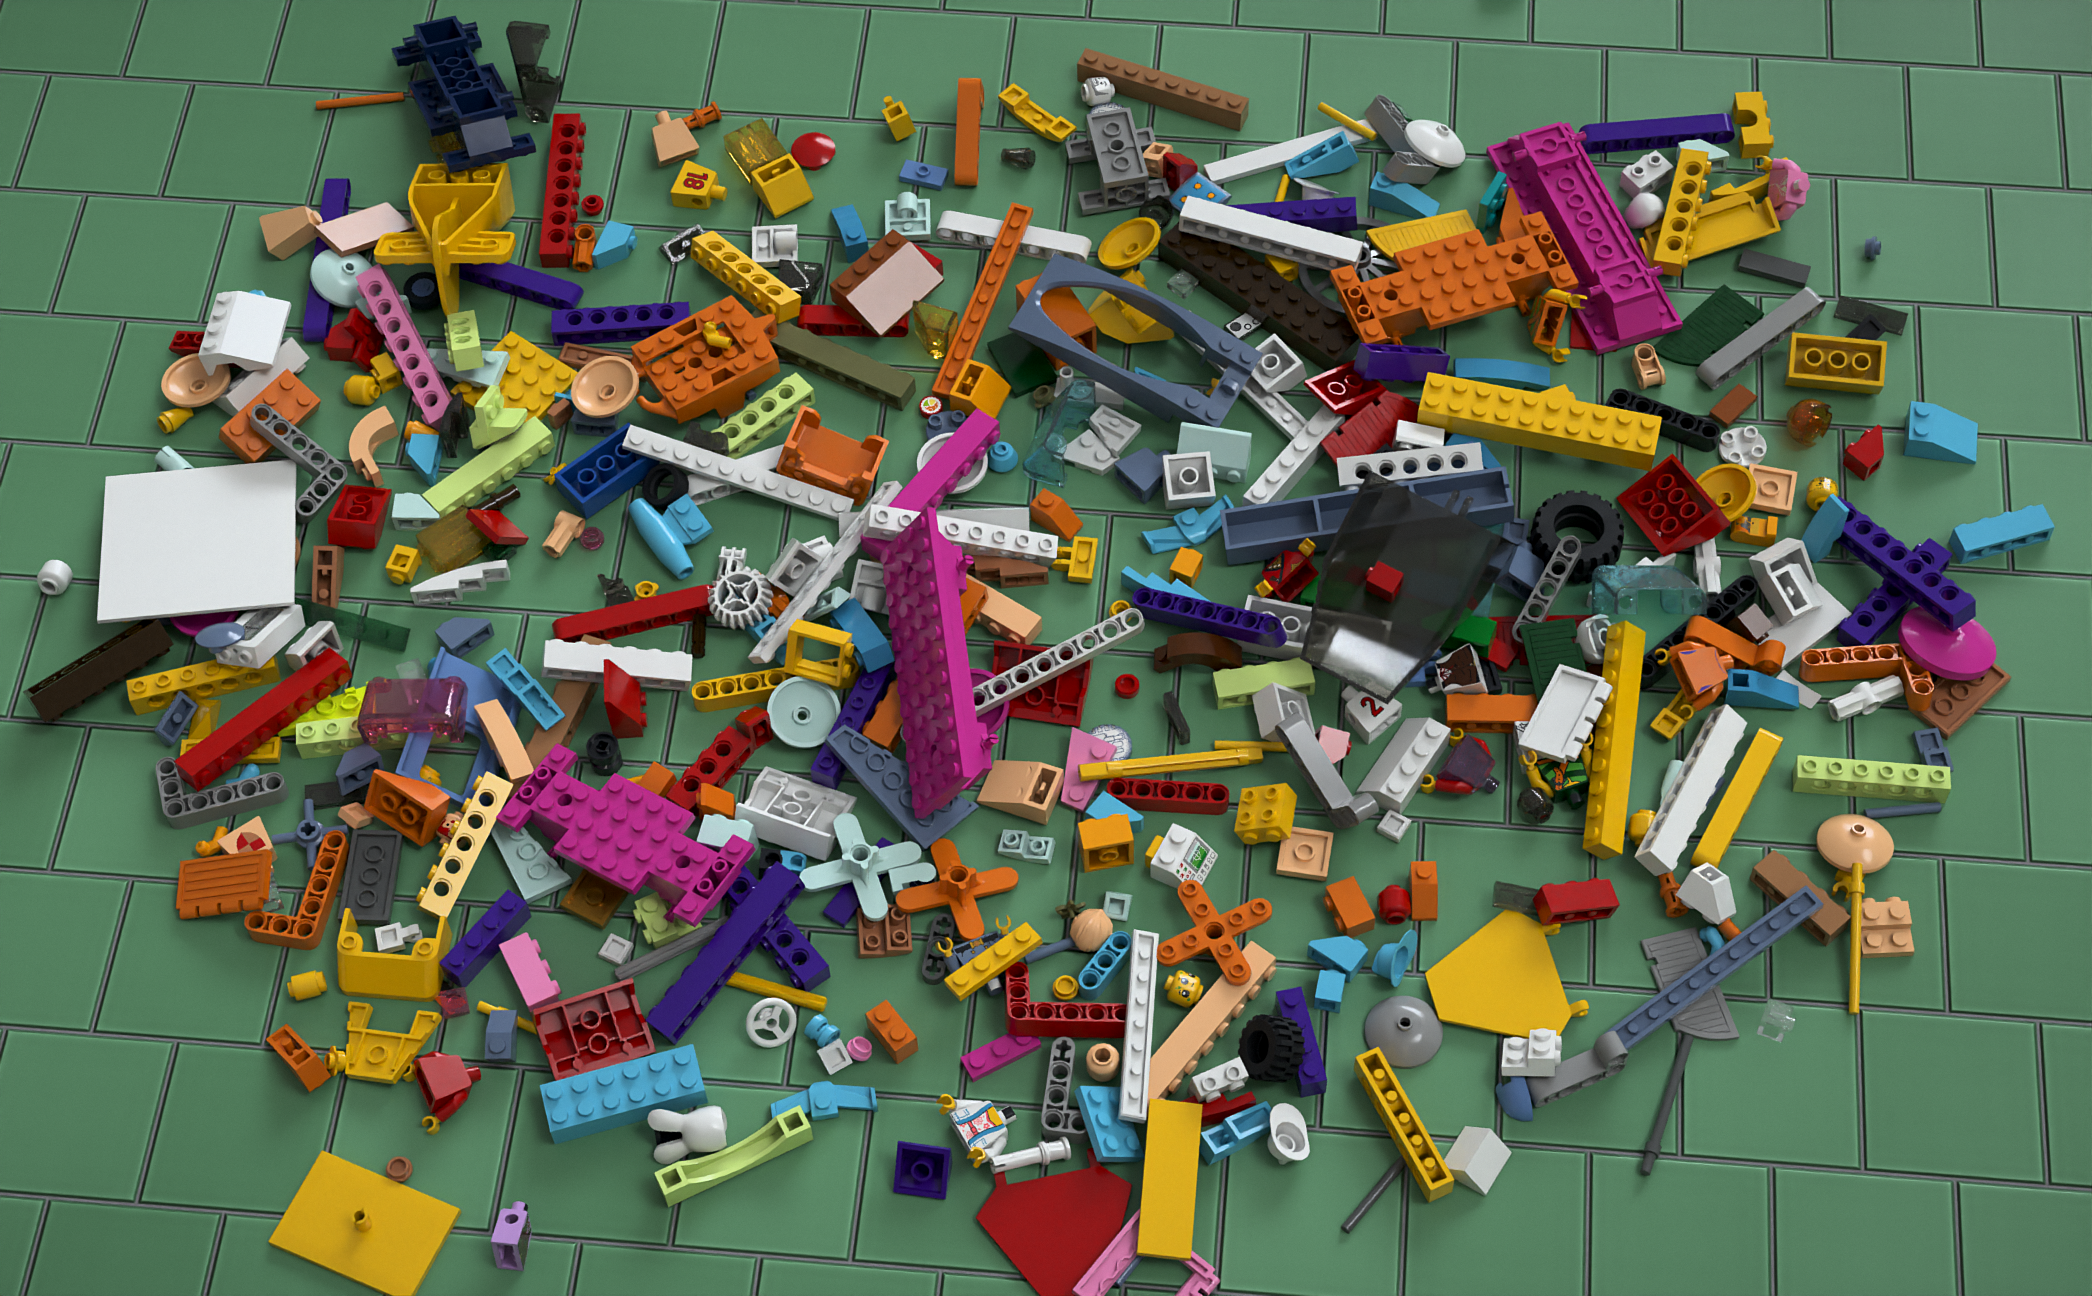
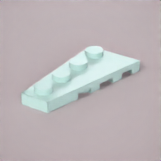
M427 348L442 378L446 376L452 377L454 381L460 383L462 381L470 382L472 386L478 388L481 386L489 388L490 385H499L510 360V356L506 351H482L484 367L456 372L455 364H450L448 349Z
M496 819L490 833L527 904L573 883L571 877L564 873L557 862L550 858L543 850V847L528 834L524 827L517 833L498 823Z

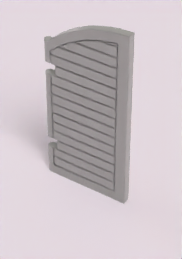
M1696 927L1640 941L1647 960L1655 959L1657 963L1650 968L1660 992L1708 958ZM1719 985L1671 1019L1675 1032L1691 1035L1697 1039L1729 1041L1739 1039L1740 1037Z

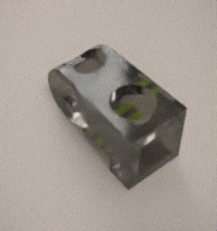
M691 421L683 442L727 457L730 450L727 435L722 432L711 433L701 430L700 423Z

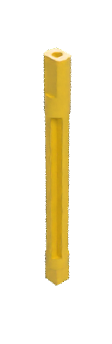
M1261 747L1078 764L1079 781L1083 782L1245 766L1262 763L1264 758Z

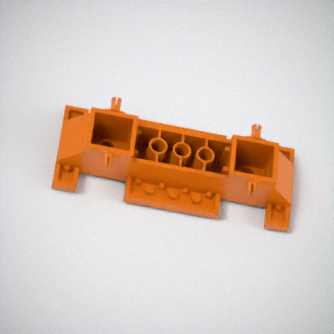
M1542 211L1520 217L1519 223L1526 235L1520 238L1487 246L1479 229L1395 252L1393 259L1400 271L1397 273L1360 282L1353 266L1349 265L1331 270L1329 275L1338 293V299L1361 342L1370 344L1391 342L1393 345H1403L1401 339L1404 336L1414 334L1418 327L1427 325L1430 331L1513 306H1518L1522 316L1526 317V315L1531 314L1527 302L1535 299L1537 295L1541 296L1542 292L1550 285H1552L1553 289L1565 292L1578 288L1579 282Z

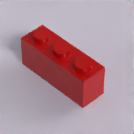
M1592 878L1584 882L1568 881L1557 885L1547 883L1539 888V891L1533 898L1542 926L1611 918L1620 906L1610 879L1599 880L1598 878Z

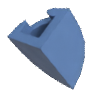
M1510 1076L1511 1082L1505 1085L1499 1083L1495 1090L1504 1112L1520 1121H1533L1532 1104L1524 1076Z

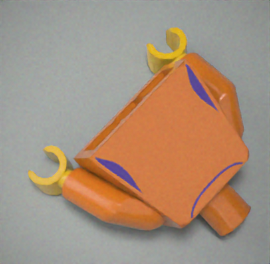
M1692 641L1672 646L1668 651L1660 648L1655 652L1656 656L1666 654V657L1657 663L1662 666L1667 665L1669 662L1671 663L1687 701L1693 702L1692 705H1683L1679 709V712L1685 708L1691 710L1690 716L1686 717L1685 720L1692 719L1696 710L1701 711L1717 699L1724 688L1723 682L1728 679L1726 670L1734 668V661L1731 655L1727 654L1719 657L1715 647H1706L1704 644Z

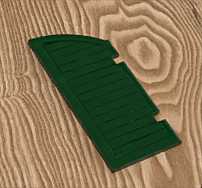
M1723 284L1682 321V329L1669 332L1653 348L1658 356L1681 365L1699 367L1705 360L1711 357L1712 352L1715 354L1748 330L1744 326L1745 323L1752 326L1764 316V313Z
M1574 618L1519 626L1537 705L1543 697L1559 664L1587 672L1580 643H1572V639L1577 637Z

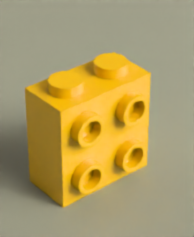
M1287 783L1242 788L1234 832L1245 844L1250 845L1290 839L1297 795Z

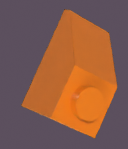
M1045 488L1042 489L1030 504L1031 520L1068 542L1083 527V523L1068 504Z
M1412 861L1409 870L1412 921H1437L1438 880L1436 861Z

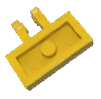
M1074 536L1073 547H1057V558L1063 559H1056L1051 567L1063 572L1069 570L1068 581L1092 584L1098 538Z

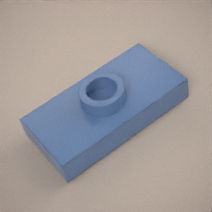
M906 159L899 175V181L942 191L949 172L946 168Z

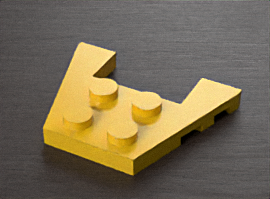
M349 1001L348 1011L350 1012L349 1021H347L349 1042L346 1044L345 1074L352 1079L396 1084L439 1025L442 1016L437 1012L418 1010L409 1034L372 1030L366 1028L374 1008L367 1003Z

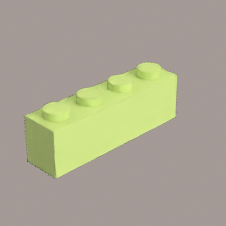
M1296 657L1288 661H1271L1263 665H1246L1242 668L1221 669L1218 672H1213L1212 685L1218 710L1254 704L1252 695L1272 682L1304 693L1306 696L1314 695L1315 679L1310 658Z

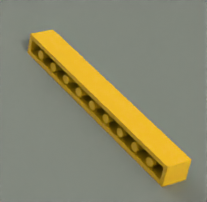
M1626 620L1607 627L1602 677L1605 678L1606 683L1610 684L1613 689L1606 703H1602L1604 706L1597 718L1582 848L1603 860L1622 855L1646 636L1645 631Z

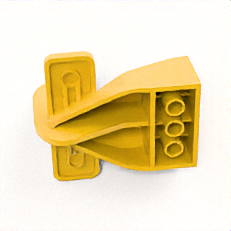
M489 163L482 167H473L461 172L452 173L448 172L445 164H419L408 191L412 223L417 231L385 233L380 236L374 249L375 261L382 265L432 263L435 268L441 305L446 318L447 315L458 313L459 263H472L475 265L482 263L504 264L510 260L516 246L515 234L512 232H498L508 223L515 212L508 163Z

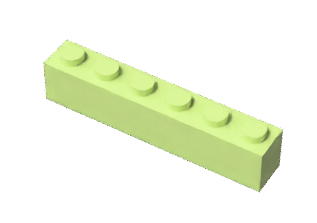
M536 416L532 417L514 435L495 443L423 493V499L440 515L444 525L449 520L455 519L466 508L473 506L483 496L493 492L500 484L510 480L520 470L530 466L537 458L550 452L555 446L552 432Z

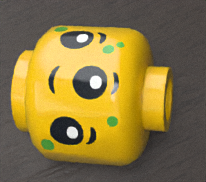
M1178 970L1174 976L1168 975L1163 989L1167 990V999L1170 1002L1188 1008L1192 1004L1196 1005L1198 1003L1204 986L1200 984L1201 981L1198 976Z

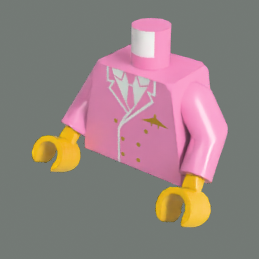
M1758 155L1757 158L1763 159L1764 162L1761 166L1755 165L1756 168L1768 170L1772 167L1773 169L1770 170L1767 197L1770 198L1777 220H1788L1806 202V192L1810 188L1808 174L1801 172L1800 167L1794 161L1776 158L1771 160L1769 157Z

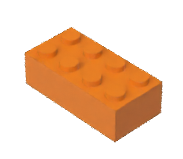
M288 369L283 371L220 429L219 439L246 464L262 462L277 448L251 427L250 416L254 406L261 403L267 404L297 429L319 410L321 400ZM256 415L258 420L264 421L267 419L264 415ZM281 429L274 430L277 435H285V432Z

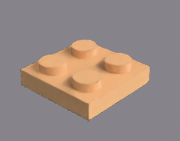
M1750 463L1748 470L1755 478L1757 491L1755 499L1749 508L1790 516L1798 472Z
M1292 827L1290 839L1281 840L1276 874L1326 881L1334 833Z

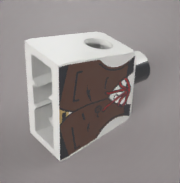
M1470 643L1436 661L1435 666L1438 676L1426 680L1431 694L1443 690L1445 695L1463 693L1464 695L1488 693L1478 654Z

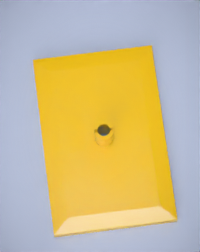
M322 1150L268 1242L271 1246L384 1295L415 1296L462 1212L455 1206Z

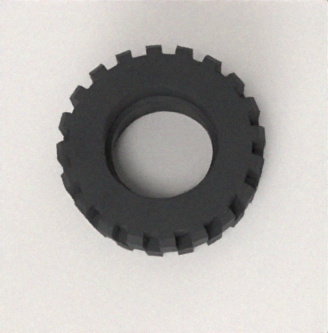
M1574 490L1566 491V494L1558 493L1553 495V499H1546L1535 513L1529 541L1533 546L1532 554L1542 559L1545 569L1561 541L1556 535L1559 530L1568 527H1578L1592 533L1598 541L1593 545L1581 547V556L1568 578V581H1573V584H1580L1581 581L1586 583L1594 582L1595 577L1601 579L1606 576L1607 572H1611L1619 560L1625 534L1624 523L1620 518L1618 510L1616 508L1612 509V504L1608 500H1601V496L1595 493L1590 495L1587 494L1588 491L1582 490L1580 493H1575ZM1567 544L1563 550L1568 554H1572L1577 550V547ZM1556 565L1552 568V572L1556 575H1561L1566 570L1562 565Z

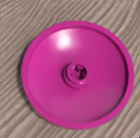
M1918 606L1905 614L1898 629L1900 644L1908 656L1924 669L1941 677L1953 680L1978 679L1989 672L1996 659V646L1992 637L1974 619H1971L1953 632L1921 606Z

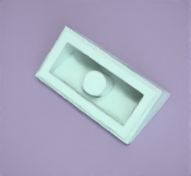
M836 587L819 595L816 598V604L805 612L804 621L809 622L838 608L851 594L840 587Z

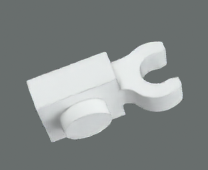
M400 922L375 929L379 953L406 949L405 942L414 943L423 939L422 930H419L418 924L402 928Z

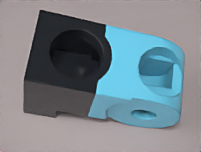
M761 848L758 879L761 880L766 869L773 866L776 861L797 876H800V873L806 869L807 857L799 852Z

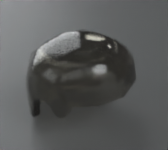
M1157 195L1151 200H1145L1139 210V217L1155 220L1160 227V231L1169 226L1174 216L1173 204L1168 198Z

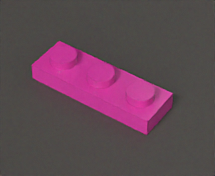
M1008 1033L960 1057V1060L972 1082H975L1042 1048L1038 1037L1013 1036Z

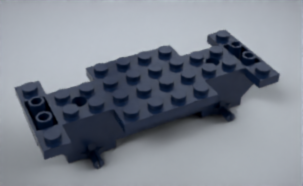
M455 15L413 25L414 35L403 38V46L391 48L392 56L398 67L409 66L419 62L427 77L408 82V87L431 137L454 132L462 148L442 153L444 164L449 173L461 172L473 167H482L485 164L502 162L510 158L527 156L536 152V145L530 133L510 137L506 120L518 116L517 108L512 101L514 100L513 92L507 91L493 63L479 66L471 52L477 48H482V42L477 33L476 21L462 24Z

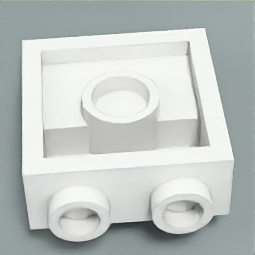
M1540 1028L1530 1030L1529 1039L1521 1037L1504 1038L1501 1066L1502 1076L1555 1077L1556 1066H1561L1562 1036H1557L1556 1030Z
M1238 1057L1192 1077L1187 1091L1190 1097L1195 1095L1198 1102L1206 1100L1209 1103L1220 1098V1093L1226 1090L1235 1092L1243 1088L1249 1075L1241 1058Z

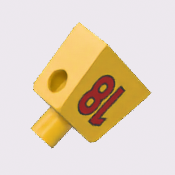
M686 160L670 193L673 206L706 210L709 209L713 199L724 201L728 190L726 187L719 186L718 176L715 171Z

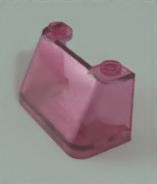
M457 676L435 679H386L384 677H375L367 683L358 715L357 728L365 744H376L379 735L382 738H387L388 733L434 732L437 738L442 737V734H446L451 737V743H464L468 687Z

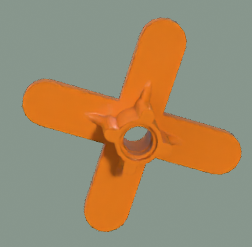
M940 838L931 845V856L939 876V881L901 890L896 896V906L902 912L913 913L949 905L960 937L968 942L983 936L985 931L975 898L1014 889L1018 884V874L1009 867L977 873L975 868H968L961 863L956 846L951 840Z
M1195 880L1182 882L1178 887V897L1195 927L1159 944L1157 947V961L1163 966L1171 967L1193 956L1206 953L1214 957L1230 984L1235 986L1246 984L1251 978V969L1233 938L1270 920L1272 916L1271 903L1266 899L1257 898L1219 915L1199 882Z

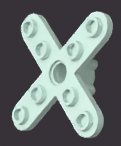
M850 813L839 814L834 819L833 826L842 852V859L804 869L799 876L806 886L804 890L807 892H817L852 882L865 918L874 922L883 920L888 913V904L877 875L888 873L889 869L917 864L921 859V848L918 844L911 841L880 849L877 846H870L865 842L856 816Z

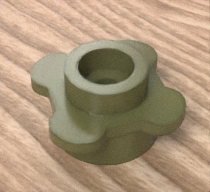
M1043 385L1034 391L1033 397L1036 400L1035 407L1037 409L1047 407L1056 401L1054 396L1055 388Z

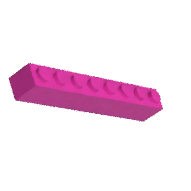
M976 408L888 507L922 512L926 507L937 509L942 504L943 498L949 492L951 493L955 490L959 480L970 473L972 466L977 460L980 461L985 456L986 450L998 442L1001 435L999 421ZM863 534L860 536L862 550L881 561V552L892 541L865 537Z

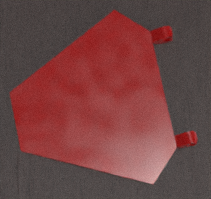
M1093 1148L1087 1149V1159L1090 1168L1008 1185L1004 1171L994 1174L996 1188L976 1216V1220L1039 1296H1075L1072 1293L1073 1288L1121 1231L1132 1184L1102 1167L1100 1162H1097Z

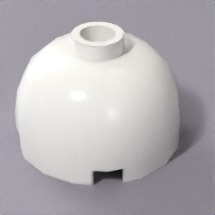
M1598 614L1581 622L1577 628V637L1574 638L1575 643H1580L1584 660L1588 663L1600 665L1604 662L1607 627L1616 624L1615 622L1610 623L1606 619L1609 618L1607 615Z

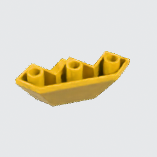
M1130 267L1119 277L1148 290L1144 284L1146 279L1139 270L1135 272ZM1105 290L1088 309L1090 317L1102 333L1127 344L1169 340L1174 337L1173 330Z

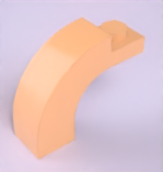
M386 406L380 407L366 415L354 428L349 441V453L357 475L363 473L367 481L371 480L376 488L383 485L384 482L373 460V454L383 442L399 435L396 424Z

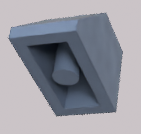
M454 617L450 621L442 623L435 630L438 643L445 648L447 653L459 659L495 635L492 624L488 619Z
M367 742L345 752L335 774L339 792L342 796L370 783L375 769L385 771L381 755Z
M491 1010L485 1036V1059L490 1063L516 1062L518 1010Z

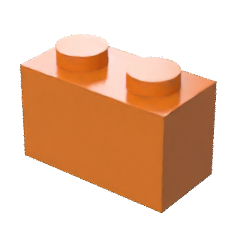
M1354 876L1326 886L1323 903L1328 912L1332 911L1335 917L1334 924L1339 933L1342 932L1344 936L1353 938L1374 929L1375 916Z
M887 999L865 1013L867 1027L897 1064L918 1051L917 1037Z

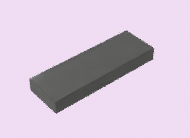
M1744 248L1737 270L1805 288L1811 266Z

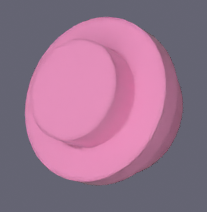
M855 1037L846 1046L848 1054L857 1061H866L872 1054L871 1043L863 1037Z

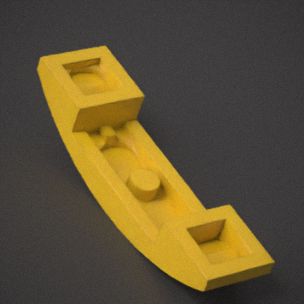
M1014 83L998 95L999 100L1018 120L1047 139L1062 142L1077 130L1075 125L1062 116L1055 118L1029 99V93Z
M1772 167L1766 170L1764 176L1735 189L1728 183L1712 190L1708 203L1740 192H1747L1749 197L1753 196L1754 201L1768 194L1770 170H1773Z
M1682 689L1667 708L1662 709L1650 725L1651 729L1670 741L1690 721L1685 720L1691 714L1689 708L1679 712L1681 706L1693 704L1692 701H1687Z

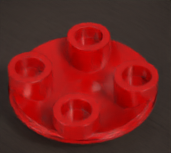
M818 132L801 135L794 141L791 147V154L798 164L808 167L811 171L819 170L836 153L833 140L829 136Z

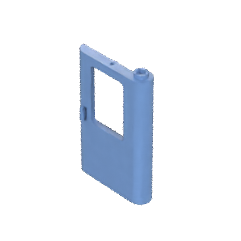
M441 646L395 774L432 784L451 797L450 804L462 808L467 798L472 799L475 793L472 787L478 775L483 777L487 771L498 776L501 769L494 749L491 750L475 713L474 706L498 699L514 729L522 706L495 675L447 653L445 648ZM439 720L472 734L481 741L462 795L421 778L419 774ZM486 795L480 796V804L488 807L490 797Z

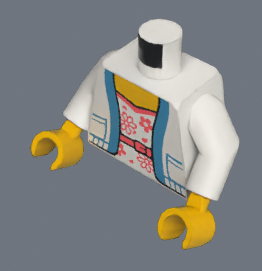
M942 1094L936 1101L937 1104H943L939 1112L942 1115H945L948 1111L952 1112L950 1113L951 1126L968 1153L966 1158H971L973 1161V1166L978 1168L981 1163L989 1162L990 1157L1000 1156L1008 1140V1130L1005 1125L1017 1120L1011 1106H1007L997 1112L991 1101L953 1099L948 1094Z

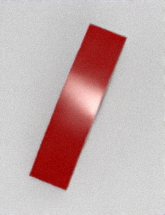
M1252 1091L1230 1101H1227L1222 1093L1220 1098L1207 1103L1204 1101L1200 1103L1203 1104L1201 1127L1221 1123L1225 1118L1255 1106L1256 1098ZM1195 1095L1180 1101L1199 1104Z

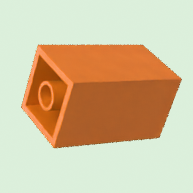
M1041 274L1016 285L1017 313ZM1062 287L1046 291L1040 300L1045 314L1070 337L1093 353H1097L1096 324L1070 287ZM1043 350L1056 371L1062 367L1069 366L1067 363Z

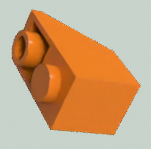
M701 783V793L696 795L700 820H703L704 815L712 816L713 814H720L727 819L734 820L736 812L734 794L710 784Z

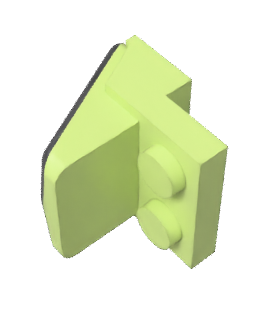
M490 385L474 406L476 419L469 429L473 448L478 451L514 435L522 427L528 415L527 409L503 408L504 397L500 392L499 385Z

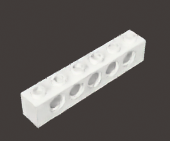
M1480 442L1337 458L1340 491L1483 470ZM1455 460H1462L1465 463L1459 469L1454 468L1451 464ZM1432 462H1437L1441 467L1437 471H1431L1428 469V465ZM1407 465H1414L1417 470L1412 474H1408L1404 471V468ZM1388 467L1393 470V473L1390 476H1382L1380 471ZM1360 470L1369 472V476L1365 479H1359L1356 474Z

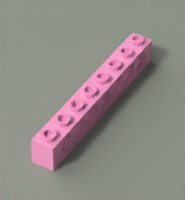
M378 263L356 276L359 283L357 290L363 298L367 299L368 304H366L369 313L376 317L377 322L375 325L378 331L385 335L387 340L384 343L387 349L394 353L396 358L393 361L399 371H403L405 385L409 390L412 389L415 394L412 396V399L418 408H422L424 414L421 416L425 424L440 431L462 418L388 271ZM407 345H409L408 349L405 350V351H403L404 348H405ZM419 363L418 366L415 369H413L414 365ZM425 382H428L427 385L424 388H422L423 384ZM437 400V403L431 407L432 403Z

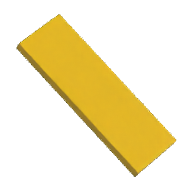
M1152 1098L1149 1100L1136 1255L1182 1261L1191 1260L1203 1104Z

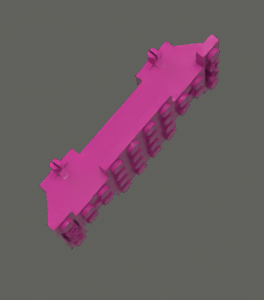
M556 743L496 816L498 823L518 833L529 819L541 830L545 837L554 841V846L547 852L550 858L556 860L558 855L633 895H636L640 888L645 885L658 892L660 898L670 902L672 905L664 915L668 922L673 923L674 919L678 918L696 927L708 911H712L742 872L741 868L756 850L754 844L733 834L720 852L701 845L683 835L695 820L692 812L616 773L612 775L601 790H596L574 779L566 773L578 760V756L575 752Z

